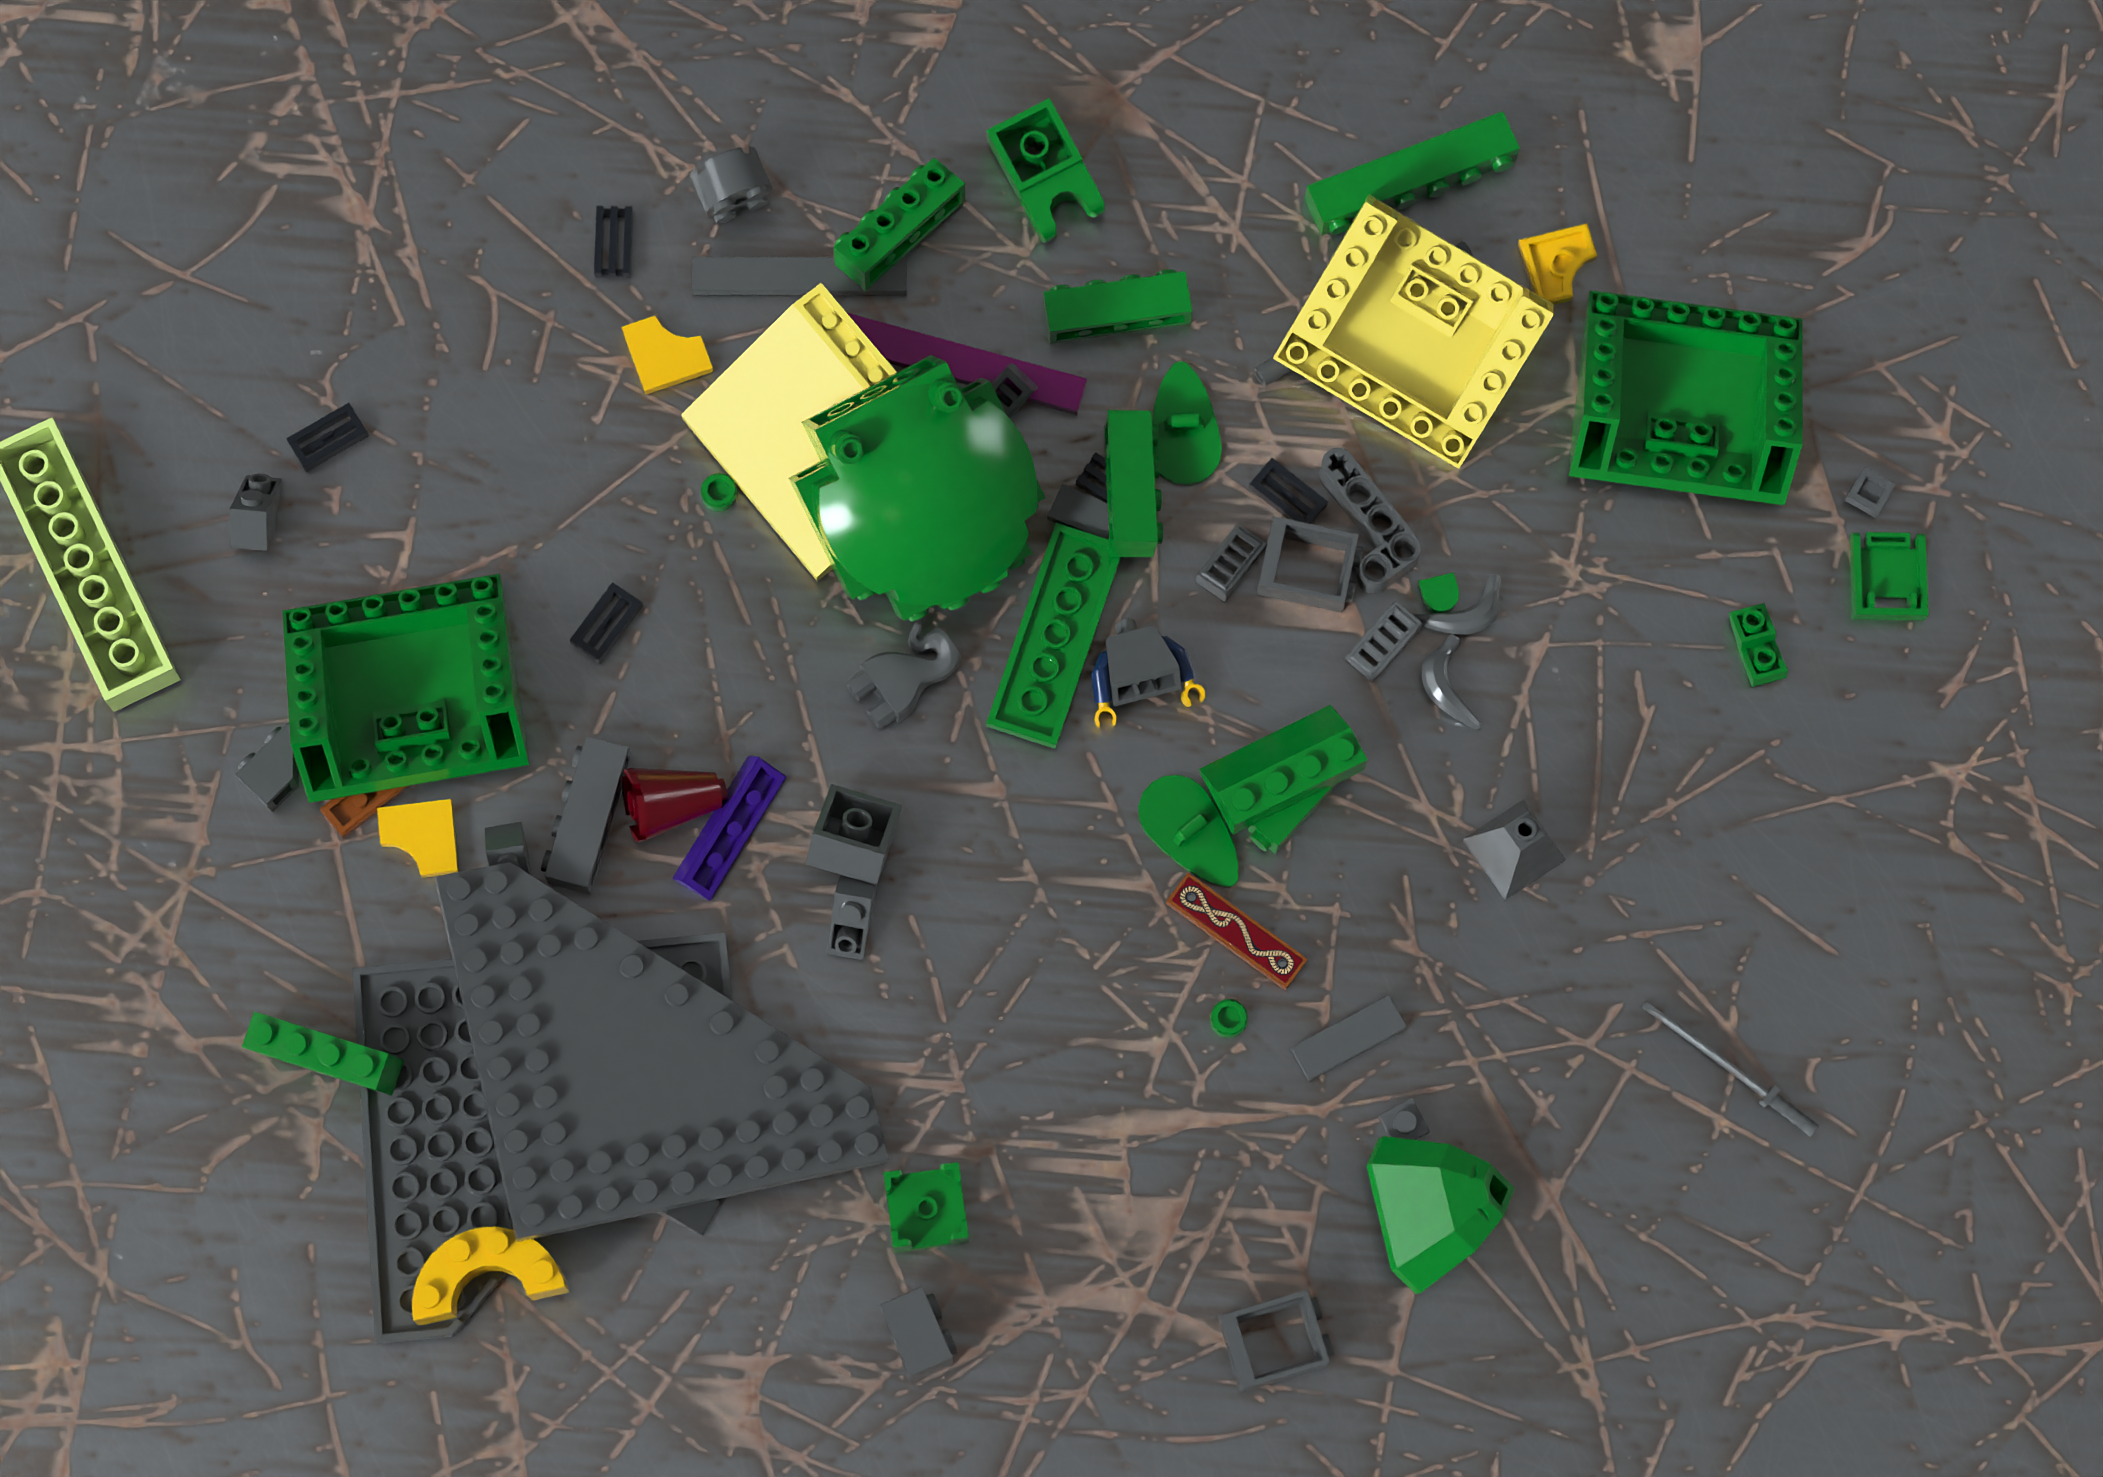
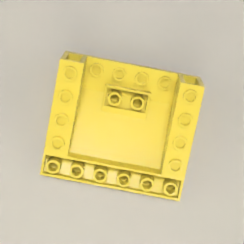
M1368 195L1273 359L1459 469L1553 317L1554 304L1380 200Z
M822 283L792 304L681 414L685 423L817 581L833 570L788 479L794 474L820 462L801 422L897 373Z

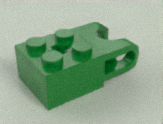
M1050 98L986 130L988 144L1042 242L1046 243L1056 237V224L1052 217V211L1060 202L1070 200L1079 203L1089 217H1097L1105 213L1104 200ZM1035 147L1037 151L1041 150V153L1031 155L1029 154V148Z

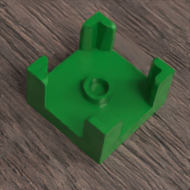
M959 1162L941 1164L940 1169L907 1174H903L902 1170L883 1172L894 1253L969 1243Z

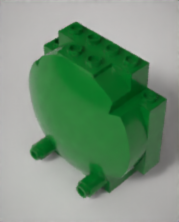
M930 355L801 422L820 462L794 474L788 479L845 594L852 600L856 597L858 600H863L875 593L879 595L886 593L899 618L903 621L907 619L911 622L926 616L929 613L928 608L934 605H938L944 610L946 608L955 610L967 604L969 596L979 591L987 593L998 588L1002 584L1000 580L1009 576L1007 571L1018 568L1025 563V557L1033 554L1026 541L1029 532L1024 521L1035 514L1036 509L1039 507L1038 502L1046 497L1036 478V471L1028 446L1020 431L1007 417L989 380L981 377L960 388L947 362Z

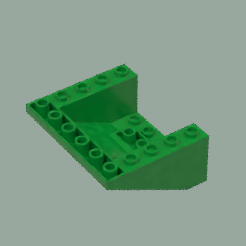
M1589 290L1570 448L1569 476L1785 505L1803 445V319Z
M500 573L282 611L290 743L309 803L529 765L525 726Z

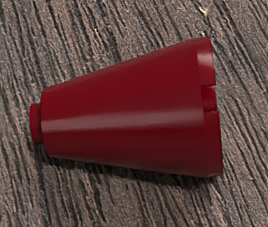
M628 768L623 771L626 776H622L624 808L626 815H631L632 820H635L636 825L629 826L634 840L637 842L646 841L721 809L722 801L727 800L725 781L723 778L718 779L715 772Z

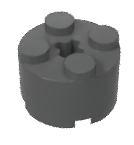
M740 147L718 154L704 162L706 167L704 171L698 174L695 168L690 174L706 215L709 218H714L717 224L732 220L736 217L735 212L748 207L750 211H754L766 206L769 203L767 196L773 189L755 147H749V153H743Z

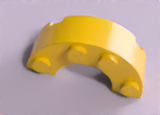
M501 1227L475 1228L447 1240L425 1262L413 1291V1321L420 1326L457 1318V1302L463 1288L474 1277L486 1272L503 1271L517 1277L522 1282L527 1296L532 1301L569 1293L570 1291L559 1265L548 1251L534 1239L516 1242L514 1230Z

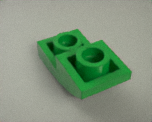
M1761 603L1729 612L1735 641L1751 686L1755 687L1787 678L1788 670L1775 641L1777 633L1765 604Z

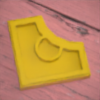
M1587 223L1521 239L1518 242L1532 292L1554 305L1572 301V282L1575 274L1584 265L1595 261L1597 258L1596 249Z
M656 316L621 327L645 395L713 372V367L701 336L686 338L673 335L662 327Z
M451 799L377 808L380 844L382 847H395L410 854L417 862L422 878L459 872L453 802Z

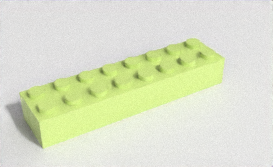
M53 417L0 441V481L105 702L115 712L180 681L181 678L64 434Z

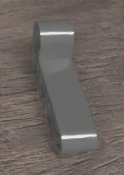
M1342 448L1328 450L1321 462L1320 480L1374 548L1373 551L1362 559L1357 574V582L1360 588L1367 593H1380L1416 566L1421 552V543L1355 458ZM1331 465L1335 468L1342 466L1343 472L1341 473L1338 469L1332 472L1330 467ZM1353 491H1361L1367 495L1368 500L1356 502L1349 494ZM1379 518L1384 519L1389 523L1390 528L1378 530L1373 526L1372 521ZM1404 546L1410 549L1413 555L1403 559L1396 555L1394 549ZM1370 567L1379 568L1383 572L1384 577L1372 579L1366 574L1365 570Z

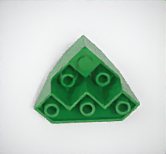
M1382 1136L1378 1138L1366 1165L1391 1271L1415 1294L1423 1292L1479 1248L1504 1217L1515 1187L1492 1164L1446 1143Z

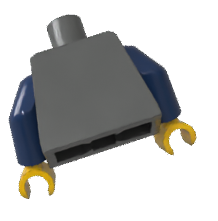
M1123 619L1116 624L1117 635L1109 636L1106 639L1107 650L1098 655L1091 674L1094 702L1099 705V710L1095 714V723L1099 729V717L1102 713L1112 715L1113 727L1117 723L1116 714L1109 704L1112 700L1115 707L1182 689L1181 683L1185 687L1181 693V701L1186 707L1192 706L1188 698V691L1190 690L1197 692L1200 702L1204 700L1205 690L1199 684L1194 683L1193 678L1196 675L1184 647L1168 636H1161L1157 627L1148 626L1138 629L1134 619Z

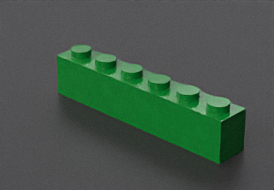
M1502 111L1307 185L1304 199L1320 235L1322 236L1330 232L1332 235H1337L1349 229L1368 195L1373 196L1391 208L1396 207L1398 210L1406 209L1416 203V199L1427 195L1437 197L1447 192L1450 186L1461 182L1463 185H1468L1480 179L1484 173L1492 170L1498 173L1509 169L1516 162L1520 147Z

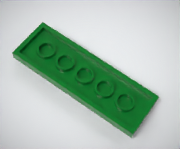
M1055 523L991 707L986 727L1056 749L1121 557H1110L1109 539Z

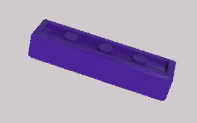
M748 756L727 789V800L722 801L721 809L712 813L674 874L673 880L706 900L711 901L787 776L759 756Z

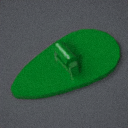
M1178 361L1172 364L1158 389L1152 417V424L1158 425V444L1153 446V456L1160 459L1161 477L1173 484L1190 486L1202 483L1213 475L1220 463L1222 446L1219 427L1205 386L1196 372L1187 363Z
M1181 775L1163 776L1153 781L1142 793L1138 805L1139 822L1145 833L1163 852L1196 877L1225 888L1234 886L1239 877L1235 846L1217 807L1204 788L1193 779Z

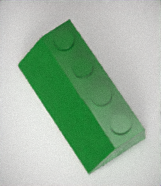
M1328 705L1200 768L1199 772L1232 835L1364 771L1368 759L1351 727L1331 705Z

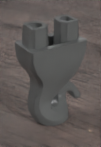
M916 622L908 637L909 648L914 653L926 654L930 651H935L937 654L935 659H925L899 652L879 653L860 664L861 671L855 674L847 683L849 690L858 701L873 691L880 698L878 703L867 710L868 715L878 728L888 725L894 720L900 723L915 710L923 690L929 685L948 678L959 666L961 655L954 643L941 628L938 627L923 638H919L921 625Z

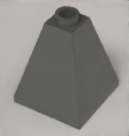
M1524 800L1463 839L1465 845L1504 900H1507L1566 860Z

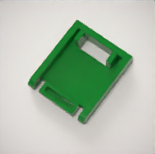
M1866 532L1864 548H1861L1860 533H1851L1852 619L1926 620L1929 612L1925 534H1916L1914 541L1915 549H1909L1911 547L1910 533ZM1875 599H1906V608H1874Z

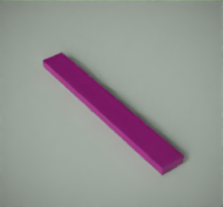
M847 313L890 364L906 368L932 355L947 362L956 382L968 385L981 377L989 380L992 384L1001 372L1013 363L1038 386V389L1029 397L1027 402L1074 415L1078 414L1087 378ZM1009 378L1006 380L1019 394L1023 392ZM1000 389L996 391L998 394L1007 396Z

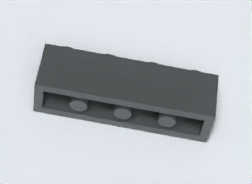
M588 736L585 737L583 746L578 745L576 747L572 761V767H576L573 781H566L562 794V801L566 802L563 815H557L554 820L551 835L556 837L552 851L546 850L541 865V871L545 872L544 876L548 884L591 895L622 791V776H626L623 771L628 769L632 757L629 747Z

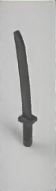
M1647 1002L1643 1003L1641 1007L1762 1096L1758 1102L1761 1106L1771 1105L1773 1109L1780 1112L1782 1116L1789 1119L1791 1123L1802 1129L1808 1136H1812L1819 1125L1778 1094L1781 1090L1778 1086L1773 1085L1767 1090L1657 1008Z

